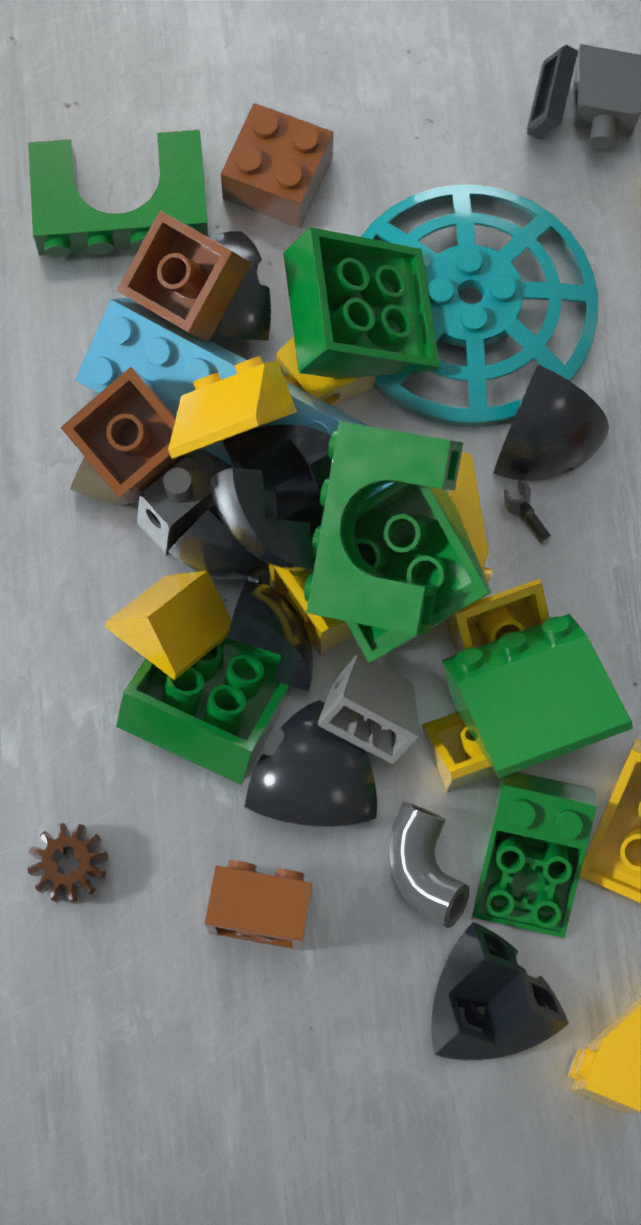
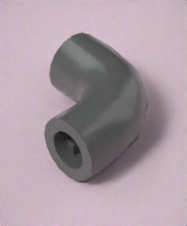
M402 802L393 823L388 846L391 876L406 902L425 917L450 928L463 914L469 899L470 889L467 884L444 873L436 862V844L446 820L423 807Z

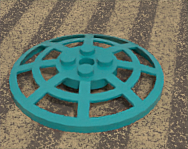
M459 184L437 187L411 195L391 206L374 220L361 237L373 239L377 236L386 242L422 249L436 343L439 339H442L450 344L466 347L467 366H459L439 360L440 368L430 372L443 378L468 381L469 408L435 403L411 393L401 386L410 373L376 376L374 387L382 396L404 411L427 421L449 426L484 427L504 424L514 420L523 398L503 405L487 407V380H494L512 374L529 364L533 359L539 365L561 375L570 382L582 368L592 346L598 322V291L594 272L583 248L571 231L552 213L532 200L507 190L485 185ZM452 197L454 214L429 220L413 229L409 234L388 223L394 217L412 207L436 199ZM470 197H483L506 202L529 212L535 218L524 228H520L516 224L500 217L483 213H472ZM474 225L494 228L513 238L499 251L486 246L476 245ZM456 226L458 246L448 248L436 254L419 242L422 238L435 231ZM550 228L564 240L574 254L582 272L584 285L560 283L552 259L537 241ZM528 249L540 264L546 282H522L512 262ZM464 288H474L481 293L482 299L478 303L468 304L460 299L458 293ZM523 299L548 300L546 318L536 336L518 320ZM561 301L586 303V317L582 335L572 356L564 365L546 346L557 327L561 311ZM506 334L523 348V350L507 360L485 365L484 346L498 341Z

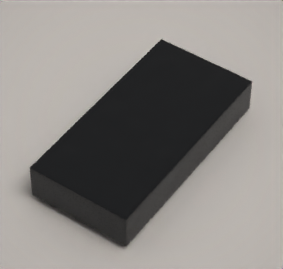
M567 44L542 63L527 126V134L537 139H541L562 124L578 50Z

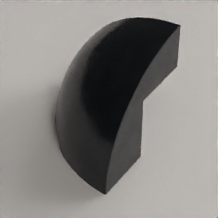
M241 231L222 232L209 236L210 239L252 263L213 334L269 341L271 297L269 287L261 285L257 276L258 264L262 261L258 249L252 240Z
M537 365L511 424L493 473L514 480L540 481L546 480L550 475L569 468L574 470L580 467L597 452L609 432V423L605 413L578 386L561 375L541 365Z
M272 425L251 429L222 441L234 468L261 470L263 483L275 484L278 520L310 522L311 534L315 532L318 526H321L324 507L320 502L321 489L324 481L330 477L333 460L329 458L328 453L330 435L320 430L300 425Z
M229 468L211 478V490L216 510L226 529L244 549L262 561L280 568L295 571L313 570L310 522L278 520L275 484L263 483L261 470Z
M215 504L169 550V553L185 566L197 572L208 571L210 576L217 578L244 579L248 578V576L255 577L269 572V563L249 553L232 537L223 524Z
M248 576L234 609L227 638L281 655L274 681L309 692L313 674V653L308 632L302 619L290 602L278 591L266 583Z
M321 700L315 701L299 710L282 725L281 731L284 733V739L274 754L271 756L262 754L249 782L244 807L275 820L307 826H347L376 819L377 792L369 759L364 749L318 726V720L325 703Z
M475 922L471 923L453 947L437 985L431 1020L432 1044L436 1056L455 1060H486L504 1057L527 1050L546 1041L569 1024L559 1000L542 976L536 978L529 976L527 971L518 965L516 959L518 950L493 931Z

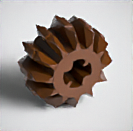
M60 823L57 827L59 838L54 840L47 831H43L40 834L41 839L47 844L45 850L39 847L30 848L29 853L34 858L42 860V862L29 866L28 873L31 876H42L36 883L35 888L40 893L52 888L50 899L55 903H60L67 890L70 902L78 904L80 902V888L83 887L90 896L97 894L95 886L89 882L92 877L98 880L107 879V872L95 867V865L107 862L109 854L106 851H95L102 842L98 834H94L85 840L87 829L82 824H78L70 837L66 824ZM74 853L73 857L79 862V866L75 871L69 868L70 874L66 875L64 870L58 865L61 857L64 856L66 859H69L68 854Z

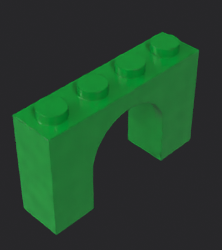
M200 130L157 133L160 178L156 191L141 207L117 214L96 210L79 196L76 157L71 139L28 142L32 229L39 256L47 255L53 258H62L70 253L79 252L103 255L111 253L113 250L132 248L138 251L159 211L209 237Z
M339 421L338 430L332 433L329 442V458L333 460L330 477L324 481L321 489L320 502L324 507L322 524L316 528L312 541V550L316 554L314 571L309 574L304 588V598L308 601L306 613L412 635L430 633L438 586L387 576L371 567L362 556L357 545L355 535L356 519L359 509L366 498L379 487L389 483L405 482L439 489L455 490L464 442Z

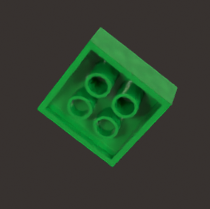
M309 227L283 252L299 373L339 379L430 372L440 368L422 249Z
M394 482L363 502L355 525L356 541L362 556L371 567L384 575L438 586L431 628L491 593L460 515L446 489ZM315 532L311 534V546ZM312 550V560L315 565L316 554ZM346 621L368 663H373L419 636Z
M570 613L551 617L539 625L519 632L507 633L500 639L475 648L463 649L456 655L442 659L452 704L498 778L633 729L632 721L587 634Z
M225 638L175 680L145 658L123 691L116 727L242 785L257 759L292 686L274 681L281 655Z

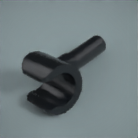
M519 480L517 481V488L524 498L520 500L513 499L508 491L504 490L505 508L512 514H521L540 540L544 542L551 535L530 505L531 488L525 481Z

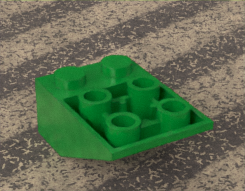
M515 772L500 779L472 912L473 918L565 938L597 809L595 789L522 772Z

